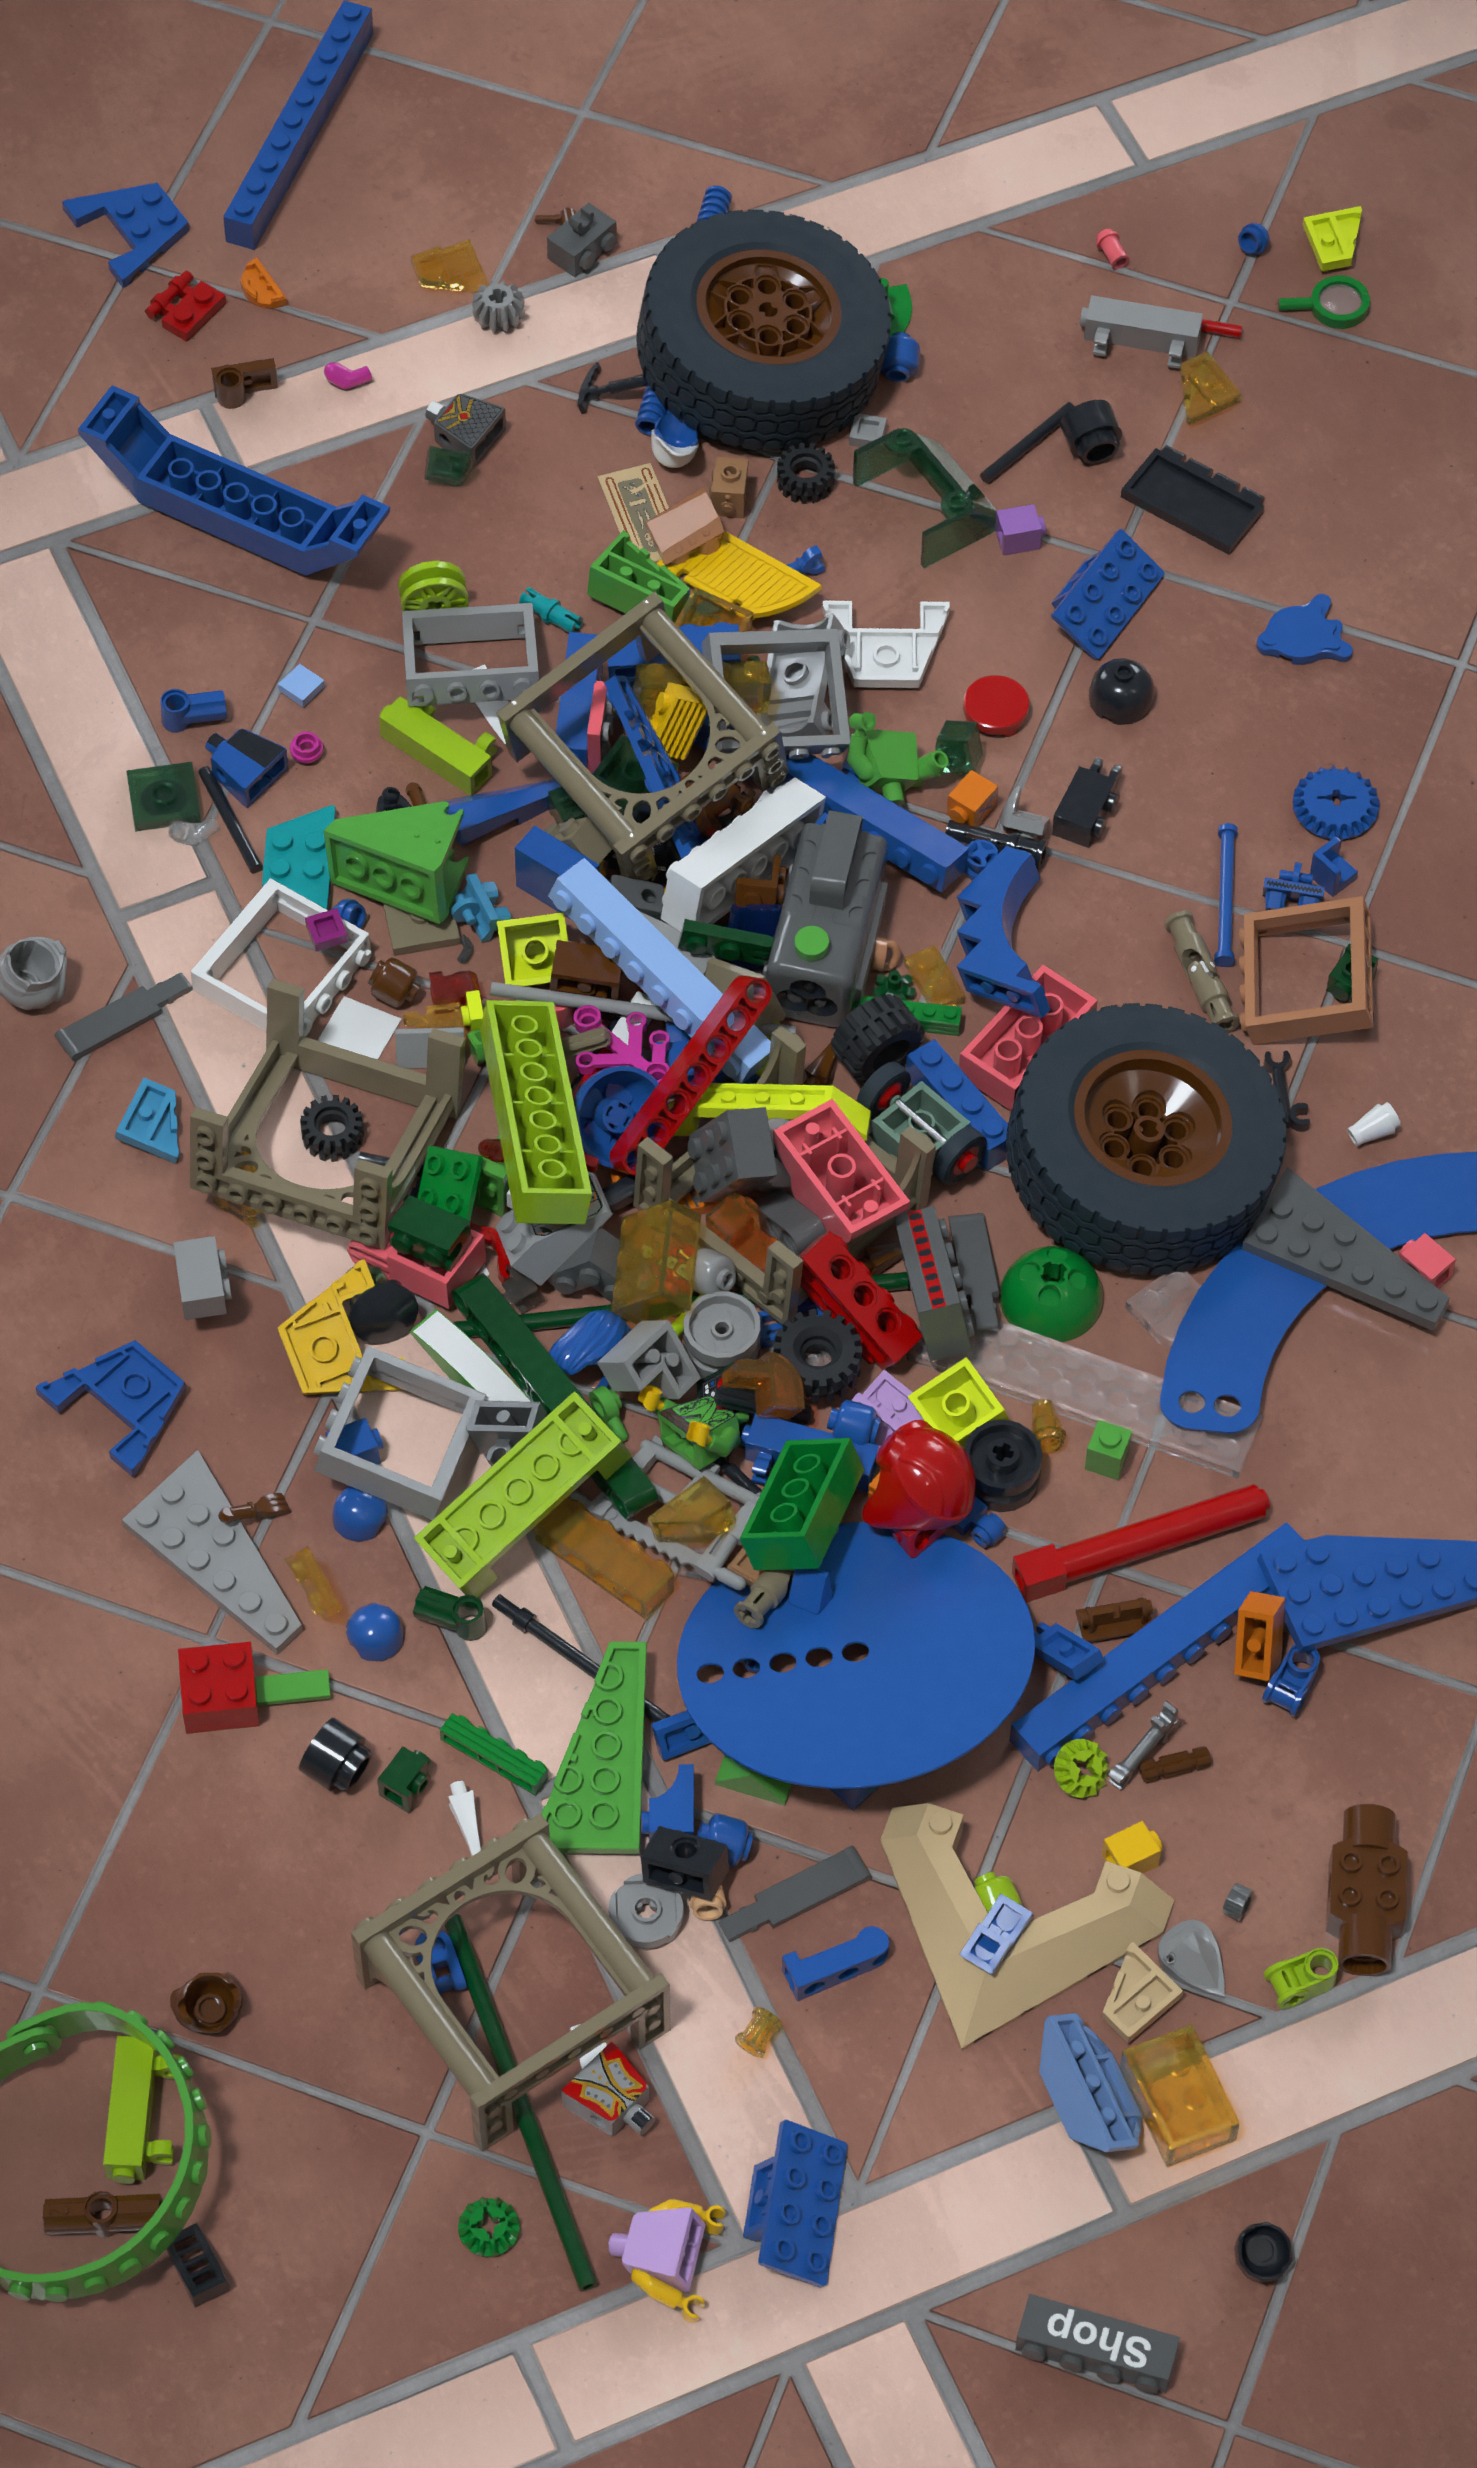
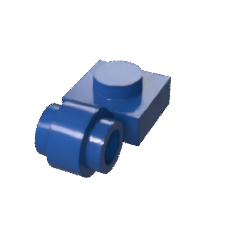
M975 1496L971 1512L963 1521L952 1527L962 1536L972 1528L973 1530L970 1532L971 1537L979 1546L983 1548L993 1546L1003 1537V1531L1006 1529V1526L998 1515L991 1513L989 1516L986 1515L988 1506Z

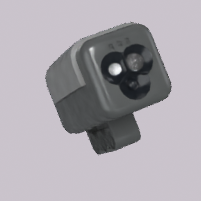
M829 810L825 824L807 823L802 828L793 865H790L785 882L783 905L779 904L771 937L774 939L768 963L764 965L763 975L766 977L786 1013L785 1018L839 1027L844 1018L854 1010L855 1001L859 1002L862 999L871 966L875 940L878 937L888 886V883H885L888 843L882 836L871 835L869 832L862 831L863 816ZM806 926L820 927L829 937L828 953L818 961L803 960L795 951V936L800 929Z

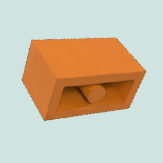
M1253 1591L1249 1592L1238 1609L1234 1675L1270 1681L1281 1664L1285 1597Z

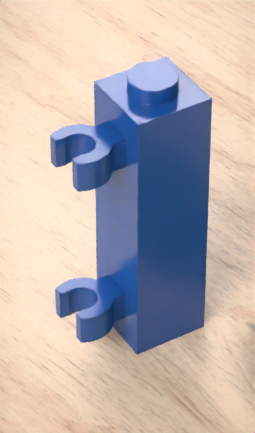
M755 1413L752 1425H745L740 1443L745 1446V1460L754 1462L752 1482L766 1484L770 1469L774 1467L786 1440L835 1439L833 1433ZM871 1443L864 1445L853 1444L864 1468L856 1490L868 1493V1485L872 1482L878 1465L876 1463V1456L879 1445Z

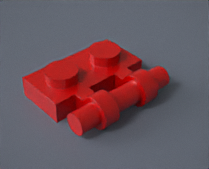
M187 270L180 276L172 278L168 282L169 287L162 294L157 293L150 300L151 304L145 309V314L150 319H154L159 313L164 317L161 319L162 328L186 342L226 304V295L203 281H200L194 288L190 287L189 284L194 280V277ZM177 296L182 298L177 305L170 303Z

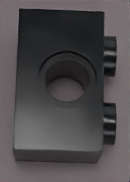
M658 1826L640 1856L644 1883L712 1901L729 1872L727 1844Z

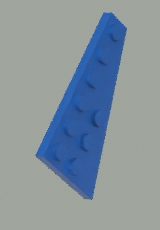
M614 676L605 681L604 683L608 690L606 696L619 715L646 777L644 782L650 793L661 791L679 783L681 777L626 677ZM666 799L661 800L658 803L659 809H661L664 804H667L670 801ZM695 819L691 822L685 821L676 828L672 836L681 859L686 857L694 847L701 846L709 840L699 832Z

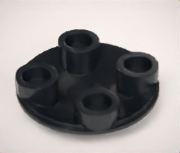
M394 1279L388 1280L384 1284L373 1286L362 1294H356L349 1303L351 1308L349 1321L353 1332L361 1340L372 1344H386L401 1338L413 1327L418 1316V1303L415 1296L409 1289L402 1286L400 1281Z

